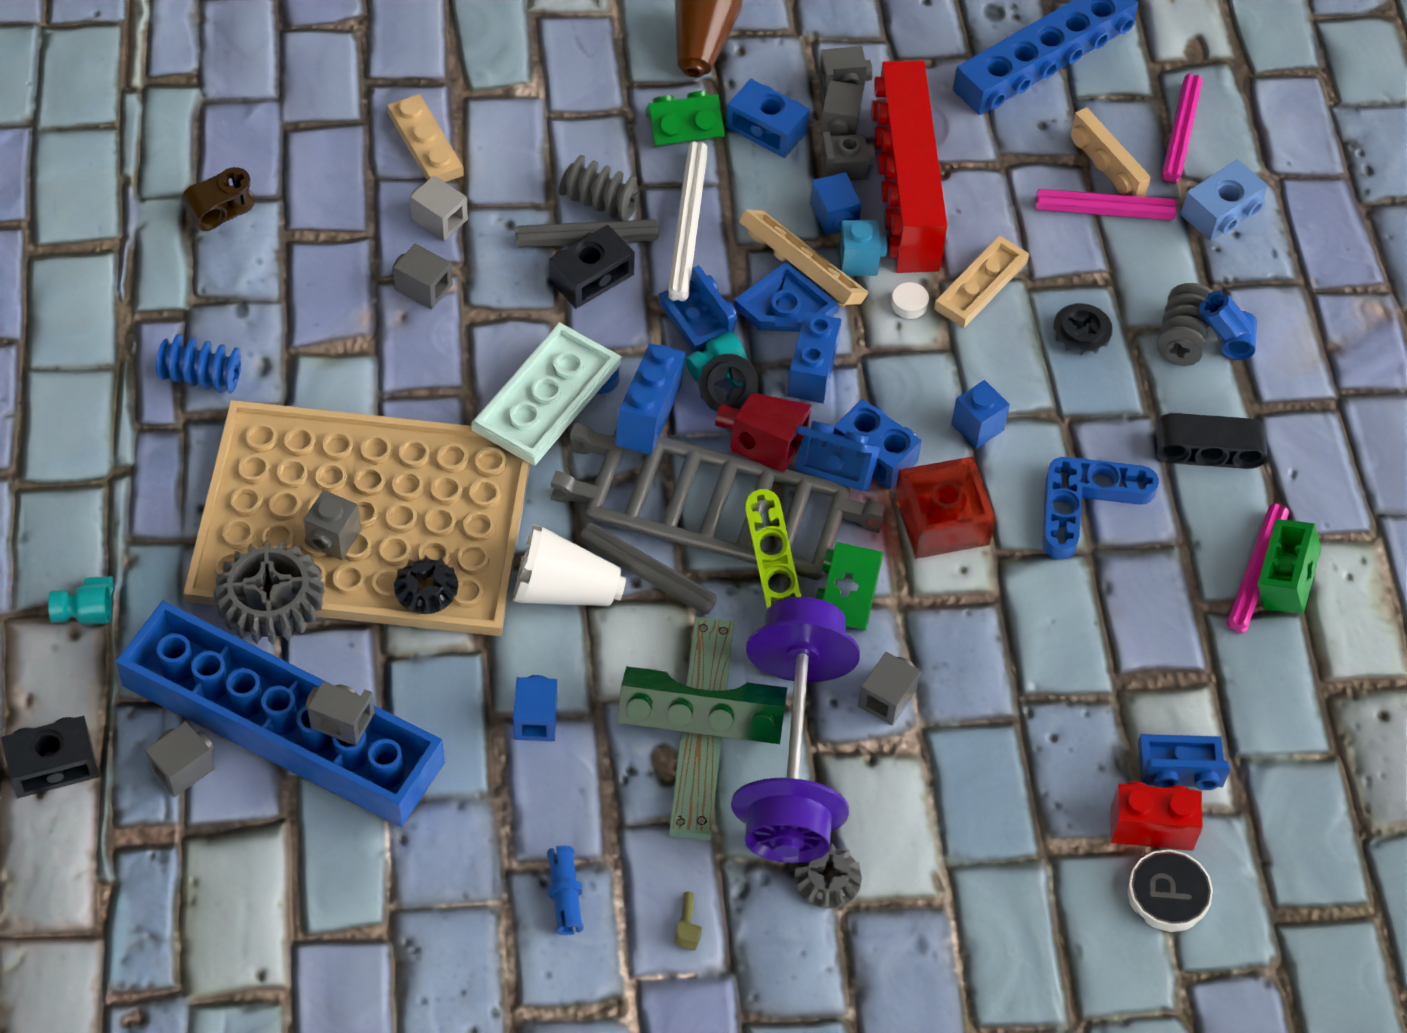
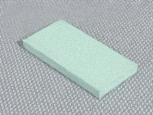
M559 322L471 422L472 431L535 466L619 368L621 356Z

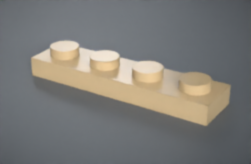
M745 210L739 223L749 230L748 235L752 239L773 248L776 258L782 262L788 261L791 265L793 264L801 270V273L814 284L820 285L828 292L827 294L839 303L838 305L862 304L869 293L867 290L764 210Z

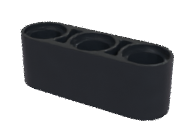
M1169 413L1162 415L1156 421L1157 457L1163 462L1254 469L1264 465L1267 461L1266 429L1264 423L1260 420Z

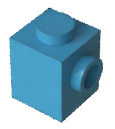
M842 220L839 240L841 271L847 276H878L880 256H886L887 253L886 235H880L878 220Z

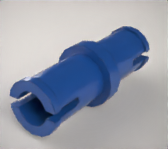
M565 845L556 846L557 854H555V849L553 848L547 851L551 876L548 895L554 901L556 932L560 935H573V927H575L577 933L584 929L579 903L582 885L576 879L573 847Z

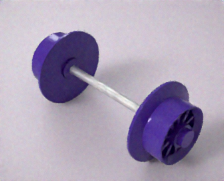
M795 597L783 599L772 604L766 611L764 626L755 630L749 636L746 643L747 656L757 668L772 676L794 681L786 778H768L750 782L740 787L733 794L731 800V808L734 815L746 824L745 844L747 848L760 857L777 862L803 863L823 857L830 848L831 831L841 827L849 817V805L841 794L825 785L799 779L806 683L840 678L850 673L857 666L860 659L858 644L850 635L845 633L846 618L844 613L835 605L820 599Z

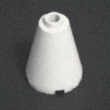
M533 524L526 544L530 545V547H527L524 556L521 558L513 592V601L531 604L611 606L614 599L621 600L626 577L620 576V567L542 526Z

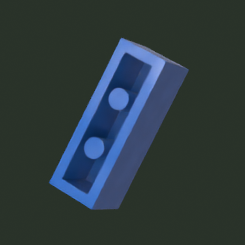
M649 343L619 408L615 439L616 446L648 454L653 453L681 388L686 352L672 349L665 345Z

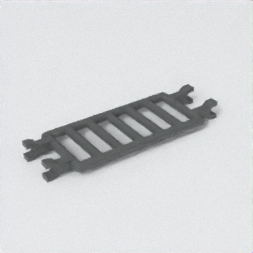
M576 422L570 433V439H573L570 452L577 454L594 453L605 456L596 482L592 485L577 481L569 474L555 471L551 481V487L554 488L551 500L563 503L573 501L586 505L584 514L589 520L756 565L757 562L754 548L752 547L753 543L747 516H745L736 543L714 537L736 472L759 477L754 491L758 489L771 491L774 481L796 487L785 518L791 550L810 492L831 496L833 499L812 563L793 558L796 575L812 580H820L825 572H822L825 553L827 549L834 550L833 546L842 519L858 523L869 531L880 533L886 504L871 501L863 503L849 499V487L826 479L788 469L783 473L750 459L660 436L653 453H647L625 513L610 510L602 506L624 447L615 445L617 429L613 436L594 432L590 427ZM665 452L683 457L685 460L662 523L640 518L639 516L662 454ZM702 462L721 467L722 469L699 533L678 528L677 524L699 463ZM765 500L758 501V508L752 510L753 512L759 511L761 517L766 505ZM778 539L774 553L761 551L767 555L778 554L783 547V543ZM847 574L846 577L852 580L853 575Z

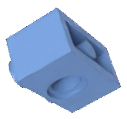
M1237 159L1187 191L1180 215L1211 241L1222 233L1225 235L1230 233L1246 217L1252 218L1257 215L1264 206L1265 202L1263 199L1268 185Z

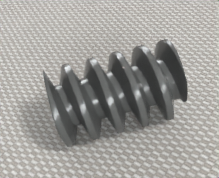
M579 155L562 176L558 191L560 196L567 194L572 201L580 199L584 206L593 205L596 211L603 212L606 210L608 216L616 217L618 215L621 221L629 220L639 200V191L635 188L636 177L631 176L624 184V174L622 171H617L614 177L610 178V166H604L601 172L598 173V161L592 160L588 167L585 168L586 158L583 155Z
M1184 283L1171 289L1157 339V350L1168 362L1180 366H1190L1199 362L1202 358V350L1205 347V338L1208 334L1207 328L1209 324L1199 313V306L1207 298L1208 294L1212 292L1208 287L1198 283Z

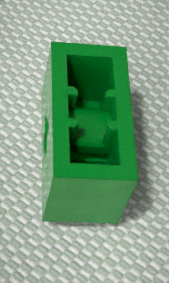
M1276 519L1258 581V588L1265 610L1304 614L1321 552L1315 523Z
M841 542L835 543L834 550H826L822 572L829 573L826 588L818 587L815 599L829 602L838 607L845 615L846 627L867 631L884 553ZM847 574L853 575L852 580L855 584H858V590L850 591L848 597L842 596V589L836 587L837 581H844Z

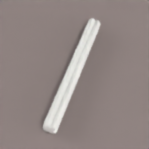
M693 141L688 145L668 286V297L672 301L680 300L683 302L688 298L707 161V145L704 142L696 143Z

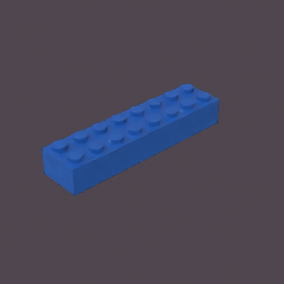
M163 600L116 660L123 687L401 828L445 763L443 739L375 705V713L357 746L311 729L309 714L306 710V701L311 690L314 687L319 688L324 680Z

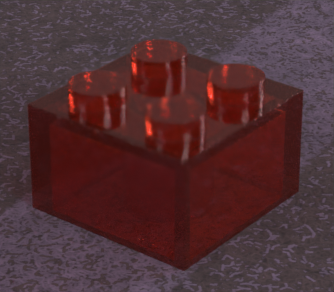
M974 456L899 469L894 496L915 559L990 545L996 519Z

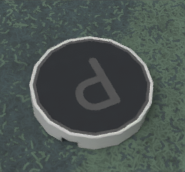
M1174 850L1153 851L1138 861L1131 871L1127 894L1130 906L1136 914L1138 911L1140 916L1145 918L1144 922L1156 929L1175 932L1185 931L1195 926V923L1205 916L1211 905L1213 888L1210 876L1200 862L1186 853Z

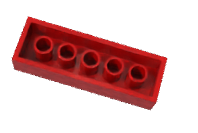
M882 61L881 75L874 78V95L877 100L871 101L872 121H878V127L874 129L875 148H881V153L878 154L877 160L878 174L884 175L885 181L881 182L882 202H888V208H885L884 225L885 230H891L892 234L891 237H888V257L895 258L896 273L940 272L947 232V218L925 61Z

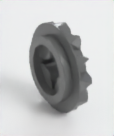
M833 843L830 845L827 854L823 857L809 862L798 863L794 874L795 885L800 895L812 905L827 909L842 907L852 901L858 894L862 881L860 863L851 857L849 850L842 851L837 849ZM828 864H832L833 873L838 876L833 877L832 883L829 884V889L825 888L826 882H824L823 875L817 873H823L825 867Z

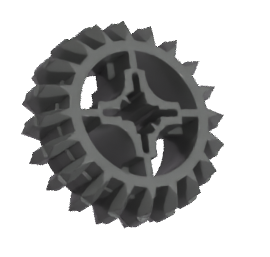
M265 540L263 548L256 549L252 544H249L247 554L235 551L233 556L234 562L224 561L223 573L217 574V587L214 591L215 602L218 603L216 605L217 612L221 619H224L228 629H236L237 635L241 639L251 634L252 640L257 644L262 637H268V641L273 645L276 636L283 635L285 639L290 641L292 637L291 631L296 630L304 634L306 629L305 622L315 623L317 618L316 611L322 610V597L325 589L324 583L321 582V571L318 566H314L310 554L302 556L298 546L287 551V545L283 541L276 548H271L270 543ZM269 584H271L272 591H270V600H267V593H269Z

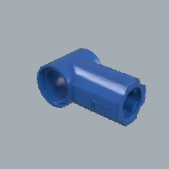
M1221 290L1209 293L1207 298L1200 303L1199 313L1222 340L1223 354L1233 360L1251 358L1256 350V317L1252 313L1241 311L1233 299Z

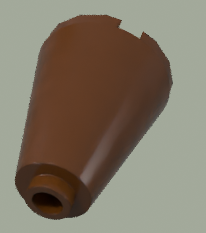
M675 0L677 65L685 75L692 78H700L711 72L741 12L743 0Z

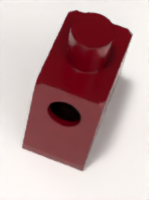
M756 393L750 394L741 409L721 404L716 415L715 425L732 431L730 448L734 453L784 473L802 444L804 435L796 433L798 425L809 427L812 405Z

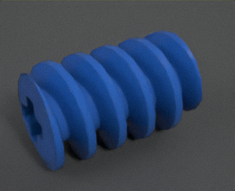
M177 334L172 343H169L166 338L160 344L156 359V374L158 378L166 380L170 377L175 383H181L185 380L187 385L193 387L199 384L205 390L214 387V390L218 393H224L227 390L229 393H232L236 388L241 372L240 348L235 347L230 357L226 356V346L224 344H220L216 352L212 353L211 341H205L201 350H198V340L194 337L190 338L185 347L183 346V336L181 334Z

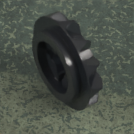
M1084 303L1071 304L1062 308L1057 313L1053 324L1056 341L1063 342L1066 351L1071 348L1079 350L1080 355L1085 351H1092L1096 354L1102 346L1107 347L1113 331L1111 320L1105 312L1093 305ZM1089 323L1088 333L1076 334V329H1081L1083 326L1086 327Z
M722 354L713 357L702 367L700 378L697 382L700 398L711 410L718 412L721 404L741 409L750 394H757L758 378L755 369L745 358L735 354ZM728 371L730 379L742 383V386L731 388L726 401L724 388L713 385V381L724 379Z
M425 555L422 560L413 561L409 559L407 566L403 569H398L394 582V592L399 603L409 611L419 614H432L445 609L453 602L458 592V580L454 567L447 566L442 558L432 560ZM433 575L434 587L427 585L419 592L418 579L425 581Z

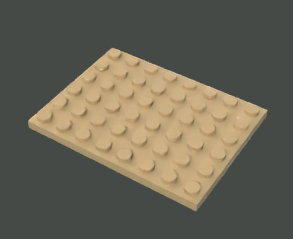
M231 400L183 592L184 600L187 603L216 606L218 604L214 598V591L217 587L216 578L217 574L223 573L224 561L234 562L233 556L235 551L247 554L249 544H252L256 549L263 548L264 542L267 540L271 548H276L283 541L287 545V551L298 546L302 556L310 554L314 566H318L321 571V582L324 583L325 593L322 597V610L316 611L317 617L501 637L530 463L475 433L469 425ZM323 490L354 502L359 507L362 531L342 560L307 545L303 519ZM427 555L432 560L442 558L447 566L454 567L458 580V592L448 607L432 614H419L409 611L399 603L394 592V582L398 569H403L407 566L409 559L413 561L422 560ZM433 575L425 581L418 579L419 592L427 585L434 587ZM269 584V593H267V600H270V591H272L271 584Z

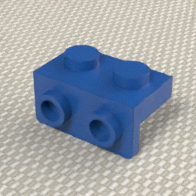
M700 265L692 268L689 294L685 301H672L668 297V290L659 294V304L693 353L705 351L706 344L710 340L728 331L734 333L735 321H737L735 308L730 301L723 299L714 278L711 275H706Z
M812 421L811 427L798 425L796 433L802 434L804 437L795 471L869 492L880 451L879 446L868 443L869 436L848 430L845 436L834 434L835 426L818 421Z
M1140 734L1138 751L1142 783L1148 786L1164 788L1180 785L1196 787L1199 790H1213L1224 786L1230 772V762L1224 761L1222 736Z

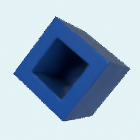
M846 172L812 180L810 204L825 235L841 232L842 220H860L862 203Z
M983 380L956 398L951 425L977 449L1004 431L1010 404L986 380Z
M542 675L516 677L513 716L514 740L555 742L558 703L557 679L547 678Z

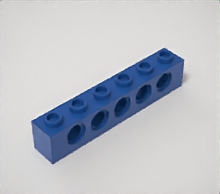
M1072 0L956 66L953 91L978 115L990 109H996L1005 100L1017 93H1024L1031 85L1041 79L1050 78L1060 68L1069 63L1077 62L1084 54L1093 49L1103 47L1107 41L1115 36L1127 33L1135 23L1138 2L1136 0Z

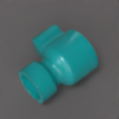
M728 331L710 340L706 344L705 352L696 351L685 357L687 369L696 383L700 378L702 367L715 356L735 354L747 360L740 340L732 331ZM727 371L725 374L727 382L733 388L742 386V383L731 380L730 373Z
M112 576L86 577L83 585L78 587L73 594H69L66 590L50 591L48 596L50 621L52 623L67 622L70 618L74 617L83 625L109 624L112 616Z

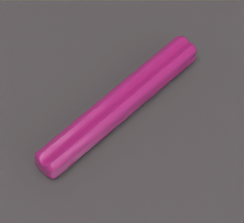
M1189 73L1184 76L1161 176L1164 182L1176 184L1180 181L1203 81L1199 75L1194 76Z
M1038 189L1035 197L1036 209L1045 211L1173 220L1177 213V201L1169 198Z
M1273 503L1268 507L1226 622L1230 630H1235L1238 633L1247 631L1260 595L1258 581L1276 519L1287 520L1289 514L1285 506Z

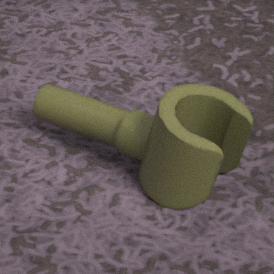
M687 891L683 894L682 915L677 924L675 943L678 946L695 951L703 927L691 923L694 893Z

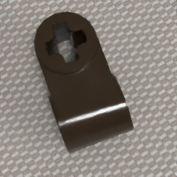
M231 167L203 182L188 187L181 197V202L199 229L210 231L239 215L249 212L255 204L253 192L249 189L251 185L249 173L242 168ZM230 178L232 179L233 186L229 183ZM240 197H243V204H241Z

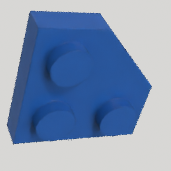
M785 261L734 299L735 310L758 330L800 332L805 311L832 317L838 312L839 304L788 261Z

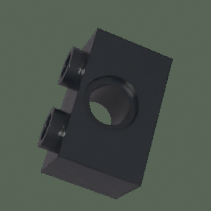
M606 225L597 231L588 233L582 240L572 246L560 249L553 257L549 258L550 282L577 309L633 276L635 252L609 225Z
M84 715L75 718H60L52 724L36 728H21L12 734L1 736L10 781L17 799L100 777L91 735ZM48 751H57L55 754L51 756H43Z

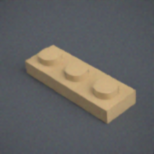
M420 94L387 105L388 115L427 181L433 175L444 182L464 176L463 165Z
M1087 107L1076 112L1070 135L1075 145L1084 150L1093 160L1096 168L1099 171H1103L1114 183L1115 188L1120 194L1146 197L1151 176Z
M999 235L936 300L934 310L962 328H965L1023 268L1028 261L1029 253Z

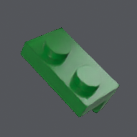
M705 90L688 93L687 98L674 100L673 95L659 96L653 98V103H649L645 109L646 117H649L654 148L691 143L693 141L720 139L725 136L718 94L708 95V91Z

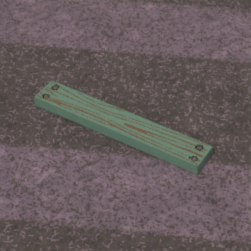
M695 617L687 686L703 690H727L734 621ZM681 731L669 837L711 841L722 737Z

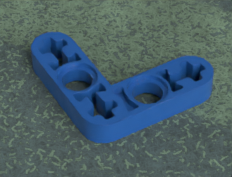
M1073 457L1054 459L1049 465L1045 484L1042 545L1046 554L1055 559H1067L1075 553L1080 537L1082 498L1138 505L1147 504L1155 497L1159 484L1158 475L1151 468L1141 465ZM1060 472L1067 473L1069 478L1066 488H1060ZM1100 474L1106 475L1111 479L1112 485L1108 487L1098 486L1094 483L1092 477ZM1121 478L1124 479V488L1118 487ZM1136 481L1143 482L1145 489H1139ZM1063 501L1068 503L1073 508V511L1068 514H1061L1055 511L1052 505ZM1059 527H1065V544H1059L1056 538Z

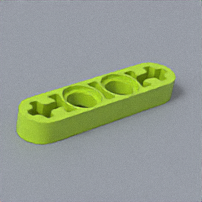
M758 489L748 496L745 505L766 608L768 609L772 605L771 602L801 597L780 500L773 491ZM765 500L767 506L774 505L768 512L771 526L764 528L760 512L752 511L758 508V501ZM755 527L762 528V529H760L759 531H756V530H755ZM775 536L782 541L783 547L778 554L767 555L760 549L761 541L765 537ZM777 573L786 574L791 580L790 588L783 593L772 591L768 586V581L772 575Z

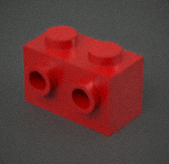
M1142 782L1118 783L1110 806V843L1194 850L1203 829L1202 791L1189 790L1187 787L1180 785L1164 788L1147 786Z

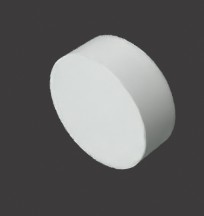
M902 283L892 293L891 307L902 318L915 319L921 317L927 310L928 292L917 283Z

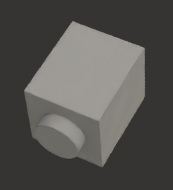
M434 175L423 185L417 186L410 196L412 220L443 241L449 238L468 220L467 197Z

